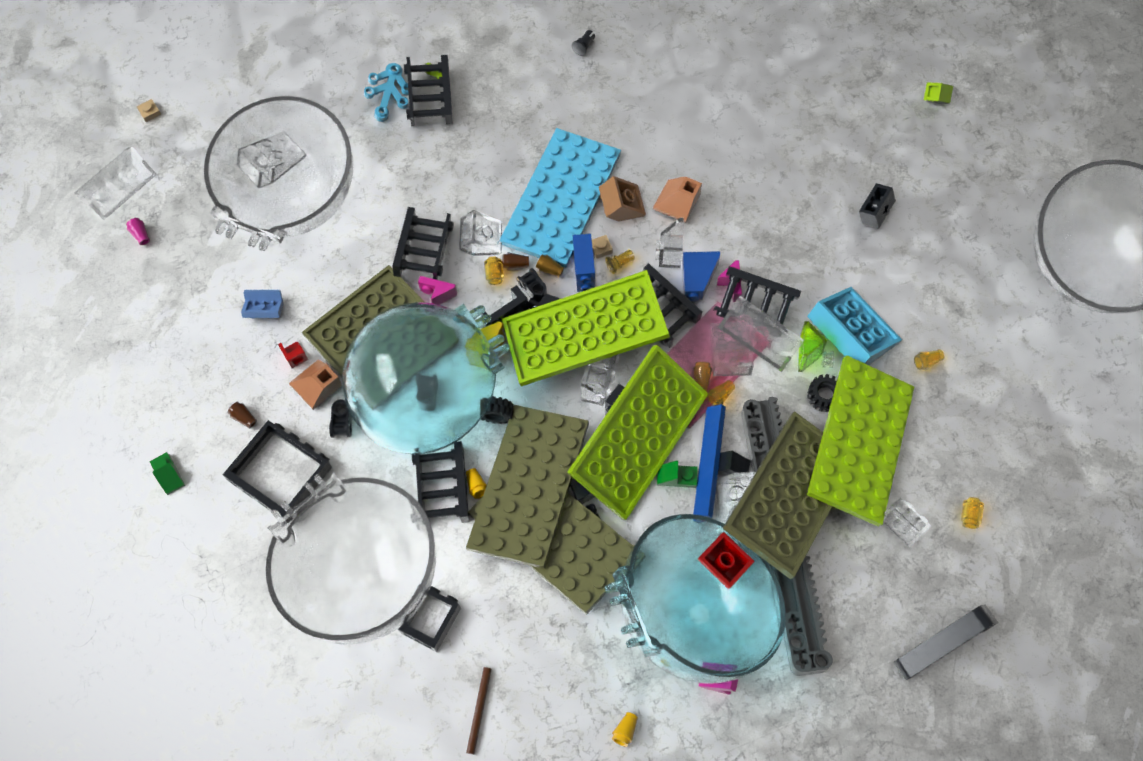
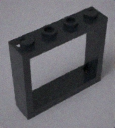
M268 420L222 475L232 485L288 523L332 469V466L329 463L330 459L323 453L317 454L314 452V447L309 443H301L297 435L292 432L288 434L284 431L285 428L281 424H273ZM273 435L319 465L318 469L285 509L239 477Z

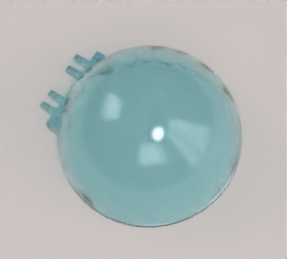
M406 303L382 311L359 330L346 353L342 372V386L345 402L353 420L369 439L393 452L412 455L425 454L454 444L478 424L491 402L495 389L496 373L505 368L499 357L510 350L509 344L506 343L494 349L504 341L503 335L499 334L487 340L480 328L491 321V316L488 314L476 319L485 312L484 306L480 305L469 311L464 304L453 310L434 303Z
M694 514L669 516L647 528L631 549L625 565L619 567L612 574L615 583L606 585L604 589L606 593L618 591L620 593L619 596L612 597L609 602L611 606L621 604L626 626L621 628L622 635L630 634L632 637L626 641L627 648L637 646L645 658L647 657L657 667L677 678L706 684L729 682L743 678L760 669L778 650L785 631L786 614L784 598L778 580L767 561L722 529L725 525L724 523ZM722 532H725L755 561L729 590L697 560Z

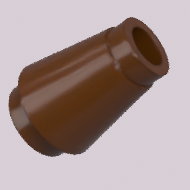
M510 252L502 256V268L513 270L529 267V256Z
M237 401L228 409L227 413L231 419L249 429L257 422L243 403Z

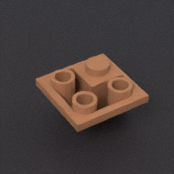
M688 177L668 180L653 210L686 223L701 195L702 183Z
M319 359L289 383L313 410L343 386L339 377L332 369Z

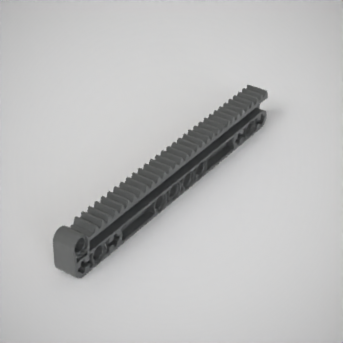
M769 397L768 400L764 401L750 399L743 405L741 416L753 477L783 428L781 426L782 419H779L781 413L778 412L779 405L776 404L778 400L776 397ZM750 427H757L759 431L754 432ZM805 556L795 577L792 579L770 564L789 666L792 673L797 676L824 673L833 663L831 654L823 648L827 638L822 637L826 631L820 629L824 622L819 621L822 613H818L820 605L816 604L819 597L814 596L817 589L812 588L815 580H811L814 573L809 572L812 568V564H808L810 556ZM790 619H792L793 622H797L794 626V633L792 634L791 632L793 631V624L788 623ZM798 639L801 642V647H794L791 640ZM817 657L824 658L826 666H820L817 663ZM799 658L800 662L802 664H805V666L802 669L800 665H796V663L799 661Z

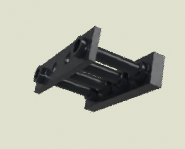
M441 55V62H438V64L411 65L410 57H406L407 64H404V75L408 76L409 109H406L407 120H411V126H415L414 118L433 116H442V118H445L446 124H453L448 55ZM439 71V73H442V77H439V79L412 80V72ZM412 87H443V92H440V94L413 95ZM413 102H444V107H441V109L414 110Z
M408 207L392 265L393 276L401 277L402 270L405 271L406 269L433 273V279L438 280V276H442L443 266L441 264L449 232H452L454 222L451 221V214L447 213L446 221L442 222L418 218L415 208ZM422 225L443 229L442 236L415 232L413 228L414 226ZM415 239L439 243L440 245L438 251L411 247L409 243ZM413 254L436 258L434 266L407 262L405 258L406 255Z
M648 263L643 268V271H648L651 283L657 290L655 291L657 300L661 296H665L670 301L661 310L663 317L665 318L675 308L683 312V316L668 329L670 337L659 341L670 348L674 340L672 335L688 320L693 321L695 324L699 322L703 311Z
M729 266L726 276H729L730 282L721 307H714L713 311L717 312L716 315L723 318L730 316L771 330L770 334L781 337V334L786 335L788 330L782 329L791 301L799 299L801 290ZM741 280L747 283L746 286L748 288L739 313L728 310L735 287ZM761 287L765 289L764 292L766 294L757 319L747 317L746 313L755 289ZM778 293L783 295L782 298L784 300L776 323L773 326L765 323L764 319L773 295Z
M462 441L454 442V449H451V451L422 455L419 446H414L415 453L412 454V463L416 465L418 509L415 510L416 521L420 522L422 528L426 527L427 518L456 515V517H460L462 523L470 522ZM447 459L455 461L456 467H453L452 470L422 473V462ZM444 478L457 479V486H454V488L424 492L423 481ZM451 496L458 498L459 505H455V507L425 511V499Z

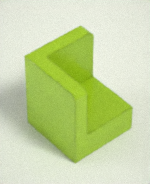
M927 82L924 100L950 103L953 86Z

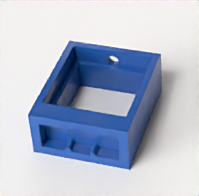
M591 234L572 235L577 292H583L595 287V267Z

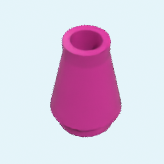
M139 218L129 220L126 223L127 231L140 245L149 243L150 239L148 238L144 222Z

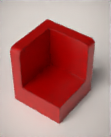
M295 342L286 348L283 347L282 343L278 344L291 368L309 360L299 342Z

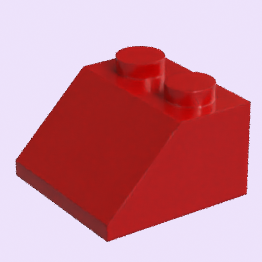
M722 532L697 559L728 590L755 562L725 532Z

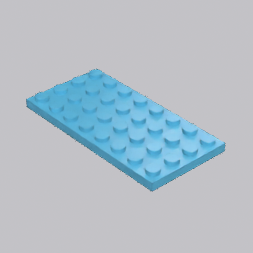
M556 128L499 240L500 244L540 258L542 254L548 255L566 268L573 255L572 235L583 234L600 199L599 186L609 180L621 155V150Z

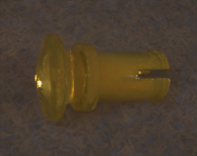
M628 249L618 256L606 257L605 263L608 270L615 274L617 269L622 268V265L635 259L634 255L629 256L633 252Z

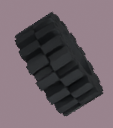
M822 374L818 378L815 377L810 383L807 398L810 399V405L814 404L813 408L819 407V411L822 412L825 409V412H829L833 396L830 399L822 398L818 390L826 387L832 390L834 394L837 383L835 376L829 378V374H826L825 377Z
M483 397L479 400L477 416L482 421L486 420L488 423H507L509 419H512L514 404L506 398L502 399V397Z

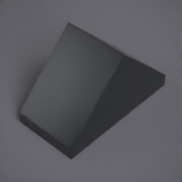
M733 450L721 452L718 475L748 480L750 460Z

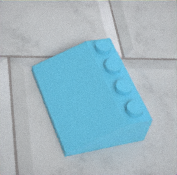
M852 287L818 301L807 316L825 337L835 345L840 353L867 365L873 363L902 341L894 330Z

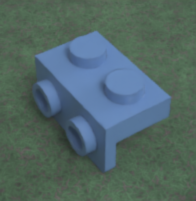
M244 290L245 302L241 311L242 318L273 319L280 317L284 305L281 290Z

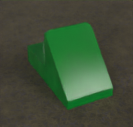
M168 452L149 461L154 470L152 472L167 495L185 486Z
M678 461L665 463L657 472V486L696 488L697 466H680Z

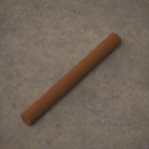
M483 667L466 753L471 755L475 754L492 670L488 667Z

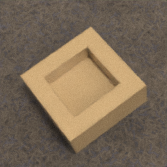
M152 99L136 106L145 122L161 115Z
M607 235L592 239L593 254L596 259L613 253Z

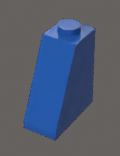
M720 251L683 252V291L690 301L703 300L718 267Z

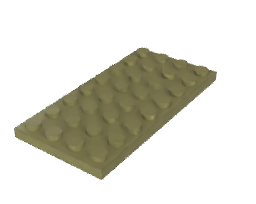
M514 405L512 419L508 421L466 545L468 551L545 569L573 478L567 471L581 452L589 426L588 420Z
M795 411L788 418L722 528L790 579L795 577L832 506L807 495L823 432Z
M568 493L545 569L534 566L530 567L587 615L638 559L641 551ZM482 498L468 511L473 519H476Z

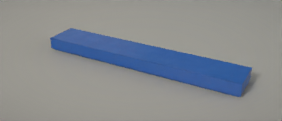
M722 404L707 407L693 512V518L697 520L713 518L726 406Z

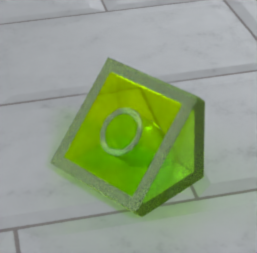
M804 321L799 336L798 372H803L822 356L828 341L809 321Z

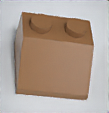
M613 176L599 186L600 197L607 218L624 221L646 215L637 184Z

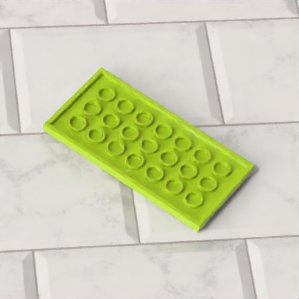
M647 270L502 318L521 387L670 337Z
M653 345L567 473L622 520H627L708 396V393L658 345Z
M846 355L843 358L808 488V496L875 526L883 525L914 386Z

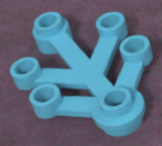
M396 63L388 64L386 71L379 74L370 73L368 76V82L371 85H376L378 81L388 78L386 83L374 88L366 87L364 89V96L367 99H371L374 95L384 92L381 104L375 109L374 113L375 119L380 122L388 119L389 111L387 106L391 94L397 101L399 108L405 109L408 105V99L402 97L394 85L396 80L402 88V93L409 95L408 90L404 89L408 88V83L401 76L403 70Z

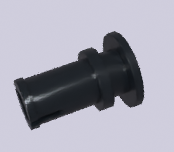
M587 30L581 38L572 43L571 47L576 54L580 56L586 54L589 44L595 39L594 33L590 37L593 31Z

